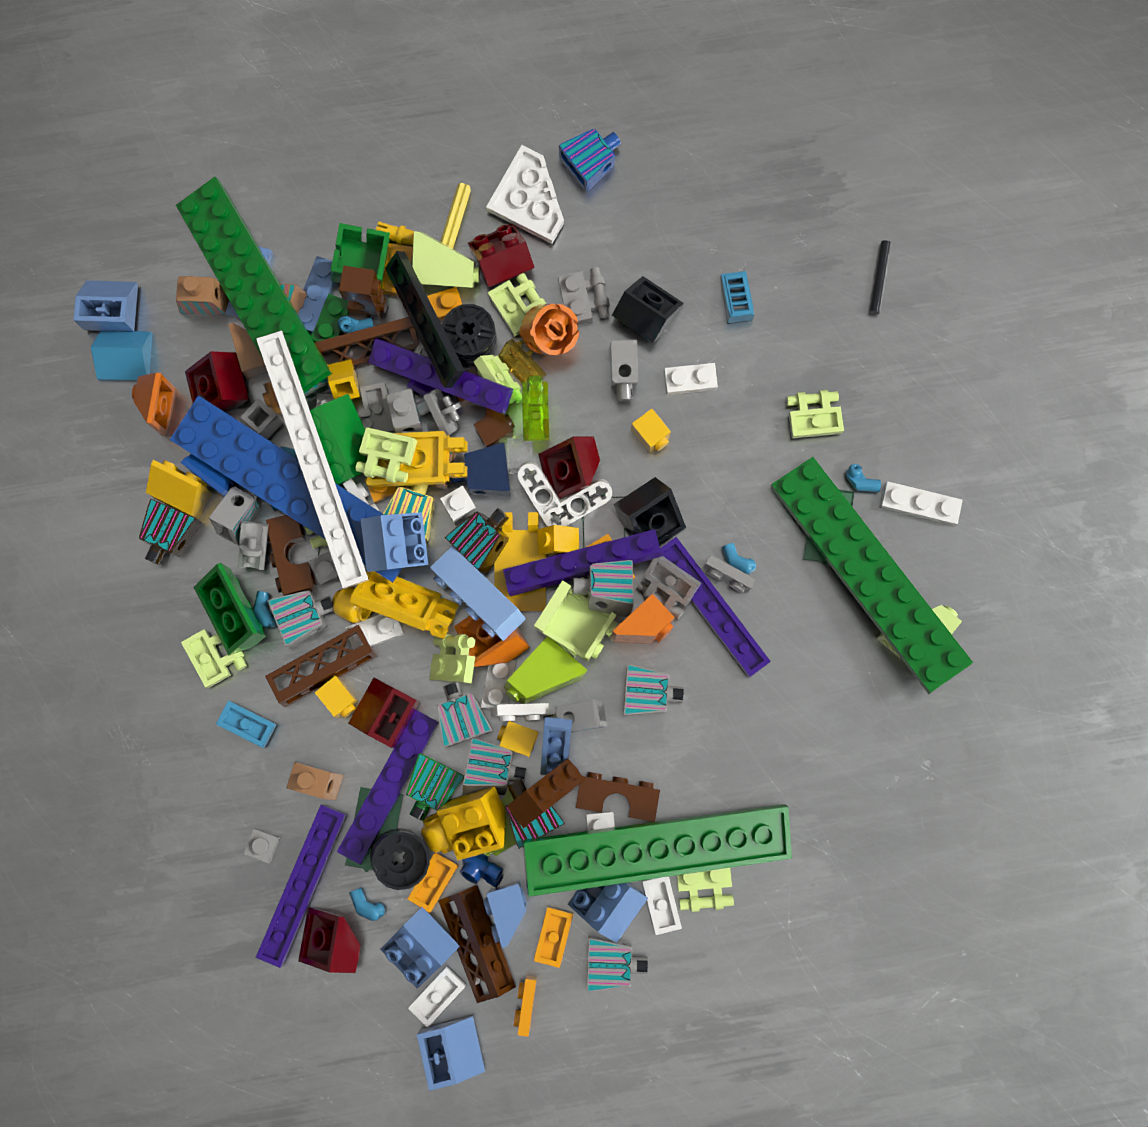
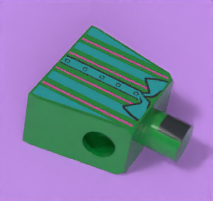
M419 753L406 792L407 796L416 800L409 815L424 821L430 808L438 811L450 801L463 783L465 775Z

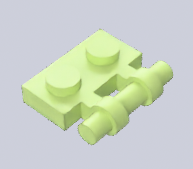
M524 273L517 276L516 280L520 285L516 288L508 280L488 292L489 298L514 337L520 334L519 329L522 326L526 313L534 306L546 304L543 298L540 299L535 291L536 286L532 280H528ZM527 295L532 304L526 307L520 297Z
M485 355L480 356L474 361L479 376L514 389L509 404L513 402L517 404L524 400L520 392L521 387L518 382L513 381L508 373V366L506 363H502L499 356Z
M819 390V393L814 394L798 392L794 396L786 397L787 406L797 405L798 411H790L789 413L792 439L842 434L844 432L841 406H830V402L839 401L838 391L828 392V390ZM819 403L821 405L820 409L808 410L807 404Z
M366 427L359 453L368 456L366 463L357 462L356 471L364 473L365 476L371 478L378 476L386 478L388 482L396 483L399 481L406 483L408 473L399 471L400 464L411 466L417 440ZM378 460L390 461L388 468L378 466Z
M205 629L181 642L205 688H210L231 676L226 667L229 664L233 663L237 671L247 667L243 660L244 654L242 651L230 656L227 654L221 657L216 648V645L222 643L219 636L216 634L210 637Z
M447 634L445 639L434 637L433 644L441 649L440 654H433L429 680L471 683L475 657L468 655L469 648L475 646V639L468 637L466 634H458L455 637Z
M730 868L677 875L678 891H689V899H679L680 910L699 912L703 908L715 907V910H723L725 906H734L733 895L722 896V888L732 887ZM713 889V897L698 898V890Z

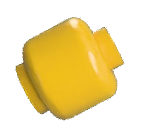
M351 586L345 589L342 588L334 594L332 600L334 603L333 610L338 617L356 624L365 621L372 611L350 603L351 595L356 588Z
M437 812L427 817L423 821L424 825L421 828V834L432 852L441 851L442 854L452 851L453 849Z

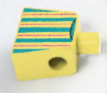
M412 485L411 490L398 487L383 514L393 515L422 512L425 541L429 542L435 508L434 498L425 495L429 485Z

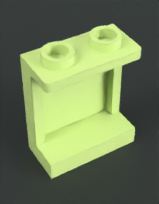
M562 581L536 621L534 628L589 662L591 657L596 659L603 649L604 645L600 642L605 634L610 637L612 631L618 625L614 621L617 614L590 610L588 608V598L581 594H573L572 586Z

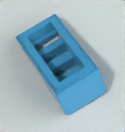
M746 271L721 274L727 322L734 323L753 320L754 309ZM741 279V283L728 284V280ZM731 289H743V292L730 293ZM744 297V300L732 302L731 299ZM745 306V309L734 310L733 307Z

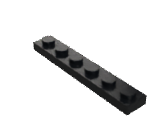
M396 251L385 267V270L443 387L452 388L465 370L404 251Z

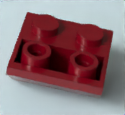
M513 224L502 225L495 232L487 235H478L473 241L468 242L470 251L477 266L480 267V273L488 287L535 268L527 243Z
M373 677L348 724L386 746L394 748L420 702Z

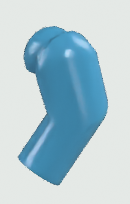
M343 316L338 320V328L346 334L374 326L371 317L357 320L349 316Z
M858 464L849 466L846 471V477L856 490L880 492L881 480L866 479L862 473V467Z
M734 543L722 546L727 564L745 574L755 571V561L751 558L747 559L739 556Z
M257 591L253 613L261 626L273 628L277 623L273 614L267 608L270 593Z
M362 887L349 892L358 915L371 921H376L379 917L384 916L385 908L383 904L367 902Z

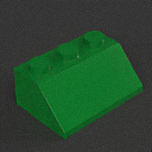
M346 394L311 409L310 413L334 482L340 484L362 474L356 471V464L358 461L364 463L367 461V456L359 453L365 427L350 395Z
M222 563L216 564L193 588L228 656L253 648L266 636L231 568Z

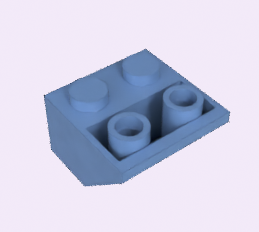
M86 280L75 297L73 321L83 330L134 332L138 283Z
M422 512L380 515L361 519L367 572L428 565Z
M520 880L490 889L487 892V897L483 900L487 915H493L495 923L491 926L495 943L500 942L502 948L508 946L528 907Z
M628 882L579 889L568 905L598 933L617 943L648 897Z
M422 907L380 950L404 974L407 981L418 989L460 946Z
M473 1016L422 1028L417 1033L429 1091L458 1084L485 1072Z

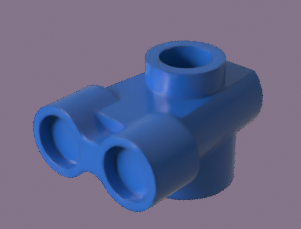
M484 854L462 859L463 867L459 872L471 883L477 884L483 878L488 884L497 888L503 879V868L489 862L490 858Z

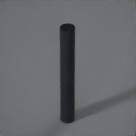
M887 240L881 241L870 313L875 315L880 314L891 242Z

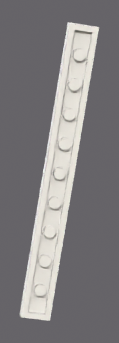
M282 331L257 338L342 588L345 589L369 581Z

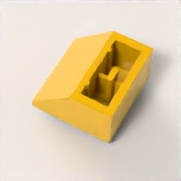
M155 460L152 461L146 493L154 499L199 519L213 494L206 488L208 484L203 482L198 476L188 471L185 474L176 465L166 460L162 464Z
M495 786L453 798L436 811L457 860L504 847L505 809Z

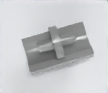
M434 389L425 394L424 398L416 403L422 415L431 412L435 420L427 424L429 432L444 431L447 436L459 429L455 421L460 419L456 412V409L462 407L460 401L453 404L449 395L444 397L441 390Z
M242 521L237 567H251L264 570L269 524Z

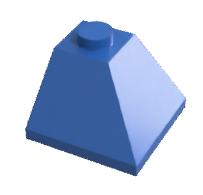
M193 454L185 457L180 462L224 497L232 487H236L235 481Z

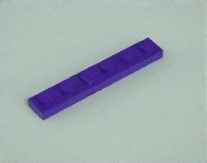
M376 338L368 363L505 414L514 390L467 371L462 374L452 388H444L429 357Z
M654 529L506 568L503 571L508 593L510 596L560 584L562 581H571L573 578L588 576L590 565L595 563L632 560L633 564L662 557Z
M675 537L661 547L662 556L701 582L691 602L746 675L751 677L770 663L769 658L679 539Z
M417 710L414 711L337 850L339 854L360 865L362 864L413 772L419 753L422 754L435 732L439 724L438 721Z
M323 804L320 805L255 958L279 968L283 966L347 814Z

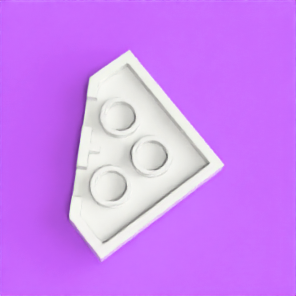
M521 145L487 204L486 210L553 244L564 224V219L557 202L551 178L549 177L543 155Z

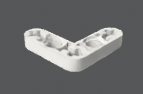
M527 461L521 464L518 469V479L547 526H567L607 503L612 497V488L608 481L597 479L592 481L590 486L559 500L537 463ZM528 468L530 471L535 469L534 478L538 483L542 480L544 483H539L530 490L529 487L533 486V482L529 477H523L525 469ZM597 486L601 488L606 487L605 496L601 497L598 494L592 497L594 503L590 504L588 497L584 493L588 491L589 496L596 493ZM538 490H548L550 493L549 500L546 502L538 501L535 497ZM575 498H581L586 503L585 507L580 511H575L571 508V502ZM566 504L567 510L572 516L568 517L566 512L560 516V522L550 521L552 518L551 513L554 511L556 514L562 513L564 511L562 506Z

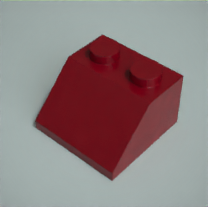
M210 351L185 371L192 403H194L199 395L222 411L227 412L238 408L249 400L248 390L245 386L236 352Z

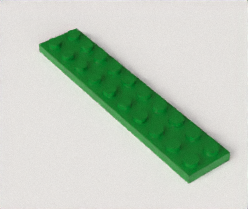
M213 177L177 203L178 211L261 357L262 354L257 338L282 331L303 393L332 374L331 370L221 181L217 177Z
M811 457L771 484V489L928 694H931L974 663L814 457Z
M786 804L522 840L527 894L529 897L792 859L789 807Z

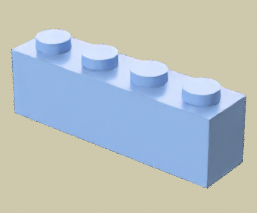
M453 546L430 567L436 574L433 578L443 590L448 587L452 591L449 595L459 605L464 602L468 606L465 611L475 621L480 618L484 622L481 627L492 638L497 635L504 641L526 620L519 609Z

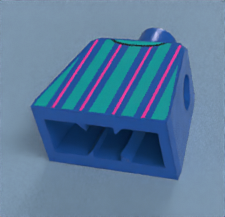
M591 129L559 145V157L587 192L614 166L615 154L613 150L621 145V141L614 132L602 138L596 129Z

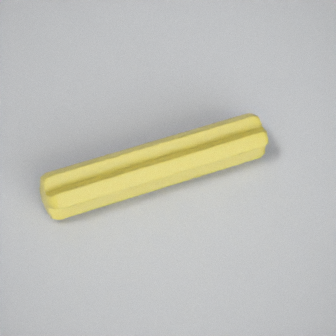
M464 183L457 185L440 242L451 248L454 247L471 192L470 186Z

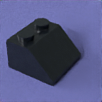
M642 276L624 291L611 316L616 318L621 325L637 332L642 339L654 343L665 332L684 303Z
M656 477L613 504L622 525L630 536L655 529L659 546L686 528L672 489Z

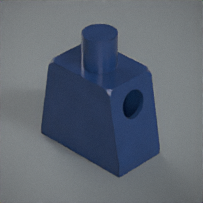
M505 443L464 454L467 477H451L452 484L467 482L469 494L511 496Z

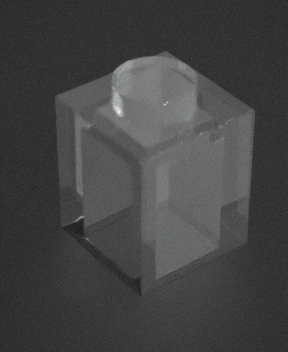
M524 434L513 435L512 438H507L508 474H518L521 464L527 461L534 462L533 438H528ZM526 468L525 474H534V470L530 471Z

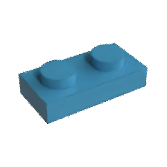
M232 701L227 702L216 725L262 748H265L277 725Z

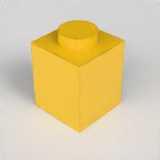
M352 360L328 364L332 372L328 376V383L333 398L337 399L346 394H349L351 399L360 397L358 379Z
M650 409L631 425V431L649 453L654 449L658 452L669 443L668 439L671 431L653 409Z
M551 525L538 529L537 543L539 555L555 556L578 550L579 528Z
M334 676L314 692L335 718H340L341 716L343 718L348 717L356 710L354 705L359 702L340 677Z
M508 721L507 726H501L497 740L501 741L500 747L530 757L539 732Z

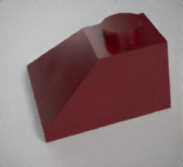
M573 436L538 454L542 471L559 500L590 486L600 463L594 436Z
M308 907L298 962L329 973H356L361 945L345 918L314 907Z

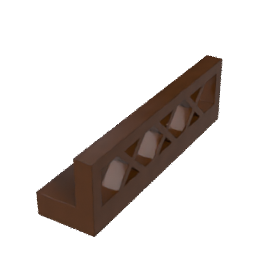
M409 317L314 342L321 355L322 353L334 351L341 355L338 362L343 361L345 357L348 360H352L353 366L369 361L370 356H365L368 351H372L370 347L375 338L382 337L390 343L408 350L417 349L419 345L415 328ZM410 330L414 344L402 346L395 342L399 332ZM394 334L392 340L386 336ZM370 340L368 346L362 344V342ZM358 344L365 348V351L361 358L354 360L348 357L346 353L351 345ZM346 347L343 353L337 350Z
M356 625L265 677L278 703L287 707L318 690L334 676L341 677L374 659L377 657V654L369 644L361 627ZM358 634L363 645L355 650L346 649L347 639ZM330 648L339 650L335 661L331 663L322 661L326 650ZM304 662L315 663L313 672L310 675L298 674L301 664ZM283 674L292 676L289 686L280 691L274 679Z
M474 885L438 900L452 939L460 946L457 952L476 1002L480 1003L500 997L516 988L499 942L495 943L491 929L493 925L490 917L487 915L478 886ZM449 902H455L458 910L457 915L453 913ZM461 928L466 931L467 941L462 938ZM471 954L475 956L477 960V967L472 964V961L470 959ZM480 980L485 982L489 993H483Z

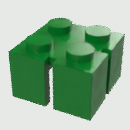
M339 223L335 244L336 249H334L331 266V281L340 283L343 266L375 270L378 280H381L382 288L390 233L367 228L366 242H362V227Z

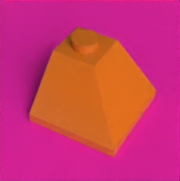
M161 373L139 376L137 384L132 388L133 402L146 423L161 436H167L175 387Z
M468 616L454 626L457 634H466L468 637L475 639V646L469 648V656L475 657V667L509 663L530 648L519 627L502 641L497 635L492 638L481 627L484 622L480 618L475 621L471 616Z

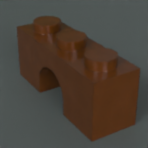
M343 266L339 292L344 300H348L347 309L350 315L365 319L371 317L372 320L381 321L382 313H386L388 300L384 296L381 280H378L375 270Z
M475 366L467 370V372L479 376ZM455 396L457 401H460L462 409L466 408L469 405L476 404L471 401ZM484 407L486 409L485 416L473 424L484 447L504 443L513 438L512 429L515 428V425L509 414L504 416L503 413Z
M288 515L267 519L266 524H269L267 543H271L273 552L269 553L272 567L277 568L279 576L275 578L278 592H282L286 596L309 590L311 592L318 591L315 575L308 562L292 564L289 559L292 547L306 542L303 525Z
M568 758L506 807L524 829L585 779Z
M587 772L586 777L583 776L585 780L579 784L575 808L602 813L605 799L611 794L618 793L623 795L628 801L629 810L627 817L655 822L660 790L654 789L655 783L639 781V786L628 784L629 779L613 776L612 781L602 780L603 774Z

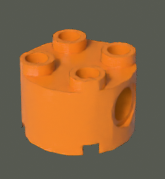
M539 304L526 313L519 333L524 343L533 352L542 355H559L567 353L575 346L579 337V330H577V324L579 323L573 311L563 304Z

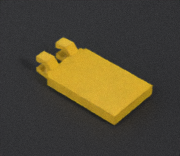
M444 431L394 433L417 440L411 466L400 464L399 471L408 473L406 483L399 481L392 483L386 481V478L375 476L374 478L367 477V485L369 487L437 485L449 482V477H467V466L464 463H450V452H468V442L465 441L464 437L450 438L449 435L446 436ZM379 459L378 466L388 468L390 461Z
M504 512L509 519L502 526V531L509 537V541L494 563V586L520 612H543L546 607V587L510 596L503 571L506 568L546 558V555H539L537 543L539 514L538 512H528V530H513V513Z
M366 571L369 581L357 585L351 595L350 603L417 629L430 631L431 635L445 639L449 630L448 627L455 619L459 604L446 598H441V593L397 577L392 583L375 571Z

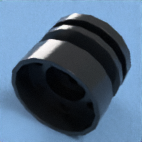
M462 304L452 308L445 316L442 327L462 366L465 368L476 367L474 361L477 358L495 354L497 349L495 323L491 315L483 307L475 304ZM468 329V331H470V332L473 331V334H472V335H469L468 333H465L464 331Z
M402 828L390 829L381 834L373 843L370 852V863L377 879L383 885L395 890H405L419 884L427 874L430 864L429 852L424 842L412 831ZM397 851L399 854L405 852L402 856L404 859L402 863L398 861L392 862L394 860V852Z

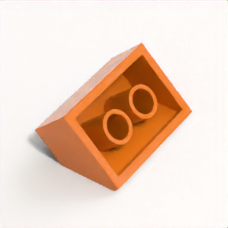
M651 594L612 631L610 639L614 643L651 644L654 640L659 643L674 627L671 623L675 617Z

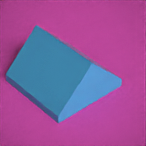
M100 331L91 345L97 379L103 381H137L139 376L150 374L153 333L145 331Z

